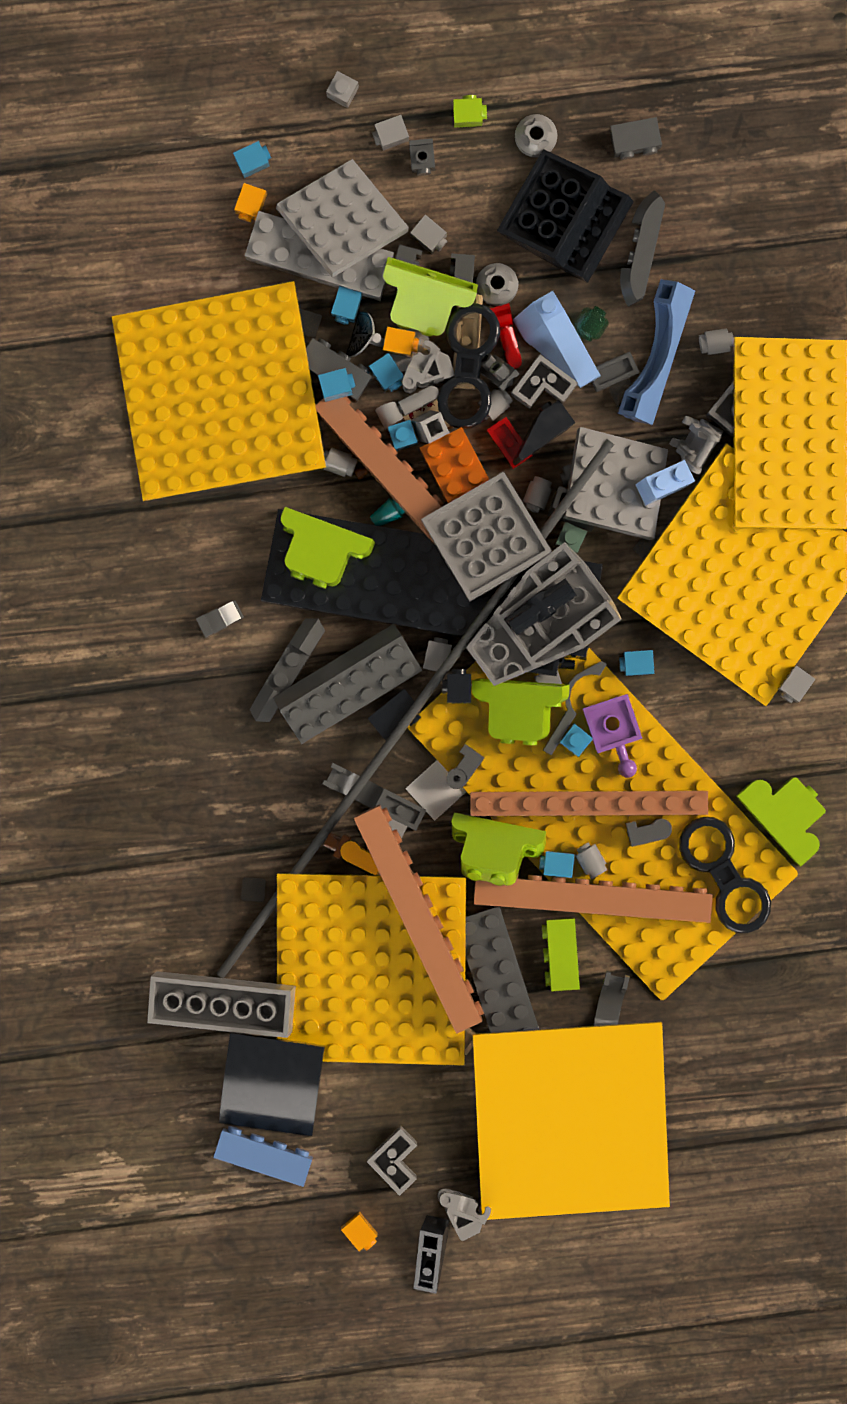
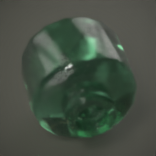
M596 305L593 309L584 307L574 322L577 334L590 342L593 339L599 340L609 326V321L605 317L607 312Z

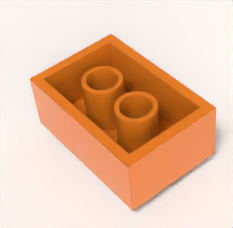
M462 427L420 447L423 458L447 504L489 480Z

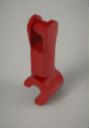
M510 304L490 308L500 323V340L505 351L507 364L514 369H518L522 364V359L517 348L518 344L513 327H510L513 325Z

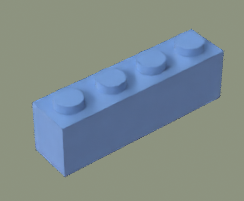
M229 1126L228 1129L223 1128L213 1158L304 1187L313 1159L312 1156H309L310 1152L300 1148H296L295 1151L287 1149V1145L279 1141H273V1144L266 1142L263 1136L251 1133V1136L241 1134L242 1130L236 1127Z

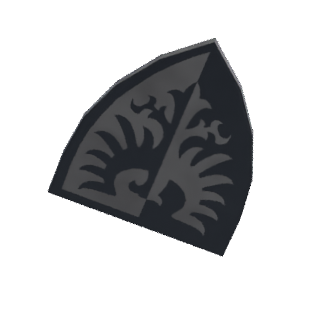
M358 313L346 355L349 357L360 354L369 343L381 348L384 346L385 339L381 338L380 334L375 333L373 318L369 313Z

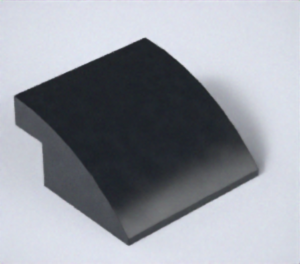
M543 149L497 231L534 255L588 283L634 201L629 195L610 187L602 176Z
M231 1032L225 1066L219 1123L312 1136L325 1045Z

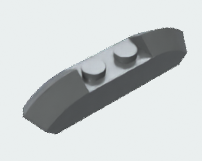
M655 190L640 203L632 220V223L640 226V229L635 228L632 242H636L635 252L630 251L627 265H631V268H621L620 275L621 291L628 307L642 300L646 292L665 208L664 200Z
M305 618L250 708L255 721L270 722L275 715L278 706L273 697L293 685L325 632L319 619Z

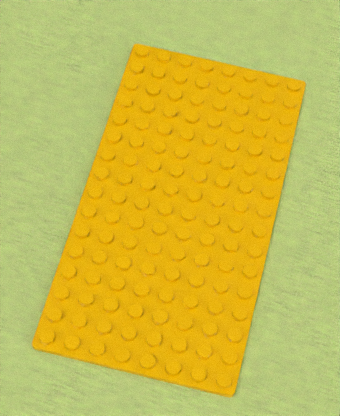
M590 648L588 649L587 660L564 657L566 660H575L574 670L558 668L562 684H568L575 675L601 662V660ZM476 661L466 670V674H471V703H447V694L441 693L419 714L421 718L412 726H408L412 734L448 772L456 768L465 756L460 753L465 744L484 757L468 782L463 786L469 795L470 792L708 791V815L490 816L493 821L546 831V845L542 856H545V851L573 853L572 878L564 877L566 878L565 882L575 883V878L589 879V884L597 885L599 880L613 881V886H622V882L636 883V888H646V884L660 885L661 890H669V886L684 887L683 891L693 892V888H705L707 893L713 894L710 923L580 913L660 1000H665L736 934V932L727 929L718 919L715 905L720 889L709 872H699L690 868L682 859L679 850V838L684 827L692 820L700 817H715L723 821L731 829L735 839V850L731 862L741 878H751L760 882L768 891L771 900L798 875L797 870L607 666H605L601 675L583 676L575 682L571 689L570 701L576 716L567 731L573 724H576L591 736L582 709L628 694L643 738L625 744L629 759L633 760L637 766L635 775L630 778H625L618 772L620 760L616 748L597 754L593 739L579 757L575 756L560 743L552 755L543 751L567 711L565 701L561 703V707H551L549 735L544 739L538 740L537 745H523V741L515 740V743L506 744L500 743V739L493 738L488 730L489 702H481L472 694V680L479 678L489 679ZM524 673L510 680L536 682L534 677L539 674ZM609 717L606 720V727L611 731L616 730L619 727L618 719ZM656 819H665L670 822L672 832L668 838L633 847L630 846L625 823L636 821V825L639 827L652 824ZM703 826L692 833L689 839V850L697 861L711 863L717 861L722 856L725 850V840L718 829L712 826ZM588 842L590 845L596 844L606 862L605 866L607 868L605 872L593 879L585 874L575 857L578 854L577 848ZM540 856L536 858L528 857L539 869ZM544 875L549 881H551L552 877H558ZM739 887L728 894L725 901V910L732 921L738 924H746L761 910L762 902L759 895L753 889Z

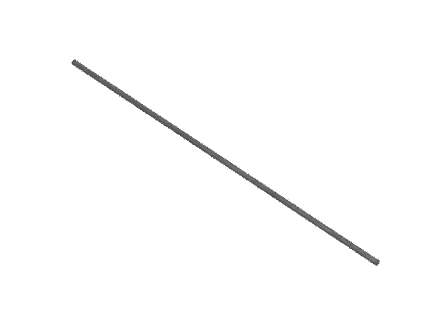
M606 439L541 528L540 533L544 539H546L615 445L608 439ZM520 573L500 584L289 874H301ZM277 890L216 972L219 977L224 978L276 908Z

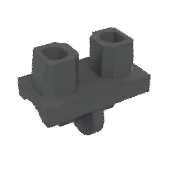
M489 353L482 357L481 375L503 391L513 384L514 378L519 375L516 369L495 354L492 356Z

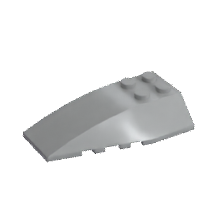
M564 542L523 575L520 582L511 590L505 601L496 609L493 616L484 624L466 648L491 683L496 686L585 648L622 619L613 600L586 563ZM566 578L577 596L558 608L557 612L541 623L537 622L517 636L506 618L525 606L530 598L542 591H547Z

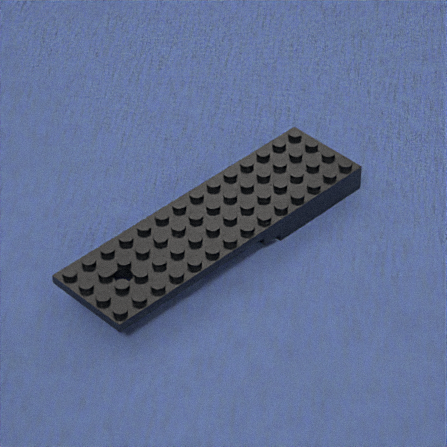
M278 509L261 602L394 624L461 638L500 584L469 602L440 551L425 534L306 514L371 538L375 542L371 554L362 558V560L350 556L339 584L336 586L327 585L326 589L312 584L313 580L305 577L303 581L290 576L291 571L285 565V557L294 535L283 530L284 525L281 522L283 510ZM584 561L597 580L601 582L603 564ZM534 565L519 574L484 624L489 621L496 609L505 601L508 594L520 582L523 575ZM589 645L564 657L587 660Z

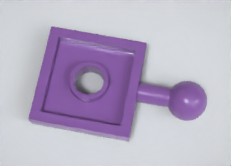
M628 694L583 708L582 710L597 754L616 748L620 760L618 765L619 774L625 778L634 776L637 766L633 760L629 759L625 744L643 738ZM609 717H615L619 721V727L614 731L606 727V720Z

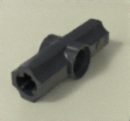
M565 578L547 591H542L530 598L525 606L509 615L506 620L518 636L537 622L541 623L557 612L558 608L574 599L577 595Z

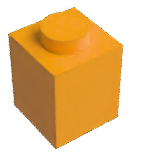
M246 183L243 184L234 209L235 213L239 214V219L251 222L252 219L256 220L258 211H262L267 197L266 190Z
M387 327L383 351L384 353L412 358V353H417L419 339L415 338L416 333L413 331Z
M360 1211L341 1226V1231L358 1251H361L363 1248L367 1251L377 1242L375 1238L378 1233Z

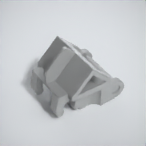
M429 340L424 341V349L428 350L430 354L423 355L421 352H418L417 355L414 354L402 380L403 390L406 393H413L417 387L421 389L429 387L454 376L449 356L442 353L440 348Z
M685 416L682 423L690 426V433L686 440L672 438L669 444L677 448L676 452L681 455V461H686L690 471L700 474L724 431L704 419H701L699 422L694 418Z
M445 1188L438 1192L437 1197L441 1205L444 1206L460 1240L464 1241L480 1233L482 1224L485 1225L490 1216L491 1208L489 1206H486L484 1213L481 1214V1211H476L478 1203L473 1199V1196Z

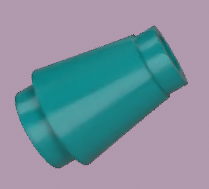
M390 497L370 518L376 526H383L402 518L406 512Z

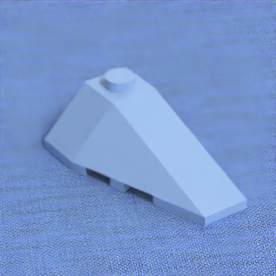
M553 291L532 302L513 319L523 339L540 352L544 358L578 382L577 386L579 388L601 377Z

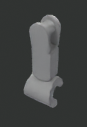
M429 386L399 401L398 406L396 402H390L378 407L375 411L384 428L387 429L403 419L402 414L406 416L434 402L438 398L439 391L437 387Z

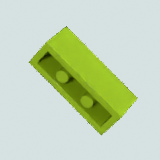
M575 918L546 919V925H542V938L547 939L548 948H543L544 963L549 962V972H545L546 986H550L551 991L579 990Z

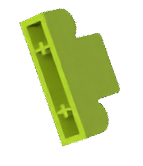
M791 777L773 794H771L772 788L770 784L766 781L754 780L736 795L737 799L791 859L801 867L819 850L820 846L817 836L806 832L826 812L825 808L816 799L818 794L811 786L805 787L796 777Z

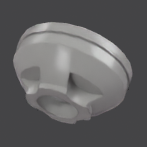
M540 114L529 115L517 125L515 130L516 145L525 155L537 158L543 149L549 152L553 150L557 142V129L548 117ZM533 127H540L543 130L544 135L541 139L534 140L531 138L529 132Z
M494 263L484 267L476 279L478 295H482L483 301L491 306L508 304L513 300L518 291L519 284L516 273L509 266L501 263ZM500 276L504 279L505 284L501 289H494L491 286L490 281L493 277Z

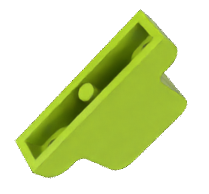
M391 257L387 258L383 273L386 283L397 287L390 314L391 320L402 329L412 328L425 336L441 335L445 331L452 307L455 305L459 307L471 306L474 303L478 284Z
M287 507L284 508L281 515V522L284 525L283 530L294 535L285 557V565L291 571L290 576L303 581L305 577L313 580L312 584L326 589L327 585L336 586L339 584L350 556L362 560V558L371 554L375 545L374 540Z
M479 678L472 680V694L481 702H489V734L493 738L500 739V743L512 744L515 743V740L523 741V745H537L538 740L544 739L549 735L551 707H561V703L569 697L570 684L507 680L494 686L489 679Z
M455 812L452 818V837L455 841L464 843L461 854V872L471 880L487 881L498 886L512 885L517 880L522 859L524 857L536 858L544 852L546 831Z

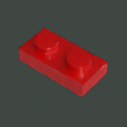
M507 417L487 429L488 434L512 469H515L533 456L530 455L514 466L512 462L523 440Z

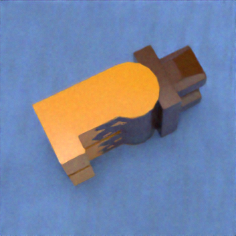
M329 833L324 846L335 851L334 857L338 859L343 858L347 862L375 876L378 875V868L370 852L364 849L359 842L350 841L352 837L347 834H343L340 837L334 833Z

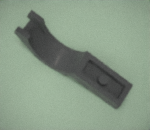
M601 661L575 675L568 683L570 684L569 697L565 701L567 711L545 745L544 752L549 755L553 754L576 716L570 701L571 689L575 682L583 676L601 675L607 665L606 663Z
M332 763L330 767L333 769L327 781L323 780L322 784L347 795L360 776ZM371 781L366 783L355 798L356 801L370 808L380 804L382 809H388L393 820L415 831L426 812V809Z
M606 971L596 1009L594 1026L618 1025L622 1002L630 976L618 977Z

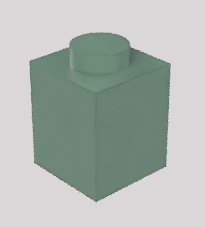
M565 522L555 545L559 547L566 542L577 554L587 531Z

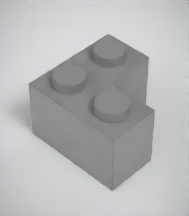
M539 355L514 388L511 396L529 409L543 391L557 401L560 400L563 404L578 382L542 355Z
M402 1126L395 1130L367 1158V1163L399 1196L417 1179V1175L402 1161L417 1146V1141Z

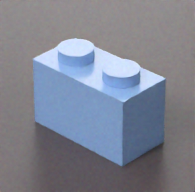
M683 460L645 477L635 485L646 506L686 488L695 480L686 461Z

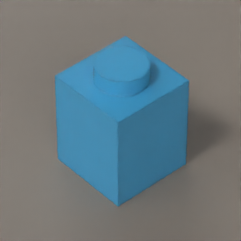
M259 141L233 153L244 178L270 167L268 162L271 159L270 153L266 145L261 147Z
M339 286L331 315L336 317V322L348 325L349 322H355L362 299L361 292Z
M389 353L369 366V369L385 392L389 389L393 392L403 385L401 381L404 375Z
M346 368L318 375L325 402L353 395L351 388L355 387L352 373L347 374Z
M411 420L388 427L396 451L418 445Z
M653 650L624 652L623 657H619L620 672L624 671L625 676L654 674Z
M573 724L559 743L579 757L593 738L576 724Z
M545 851V856H540L539 870H543V875L572 878L574 854Z

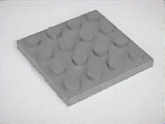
M353 159L277 203L276 206L279 213L332 278L408 232L409 228Z
M579 427L576 434L567 493L606 439L615 445L563 514V518L653 540L655 538L660 500L645 506L635 484L645 477L665 469L668 449Z
M504 472L421 519L469 602L541 561L552 552Z

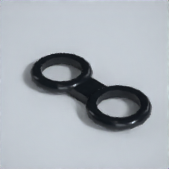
M478 303L458 308L449 318L446 327L447 341L451 349L457 354L454 377L448 379L440 389L437 399L438 410L441 412L445 422L451 427L458 429L461 427L463 429H470L481 424L488 416L492 405L491 392L487 384L480 379L482 357L489 354L498 343L500 323L491 309ZM468 314H481L490 325L488 340L477 349L464 348L459 343L456 335L458 323ZM469 383L479 390L482 403L479 411L473 417L463 420L457 419L448 408L449 394L456 386Z
M700 817L692 820L684 827L681 833L679 850L682 859L690 868L699 872H709L719 887L720 891L716 897L715 905L719 921L727 929L736 933H750L758 930L766 923L771 913V899L768 891L760 882L751 878H741L731 862L735 850V839L731 829L723 821L715 817ZM703 826H712L718 829L725 840V850L722 856L717 861L711 863L697 861L689 850V839L692 833ZM739 887L753 889L759 895L762 902L759 916L747 924H738L732 921L725 910V901L728 894Z

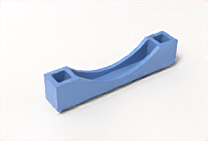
M660 280L654 299L656 328L651 354L640 376L625 391L618 414L635 422L653 425L695 290L676 281Z

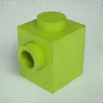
M476 95L462 96L463 99H453L454 127L482 126L483 119H487V106L482 105V98H477Z

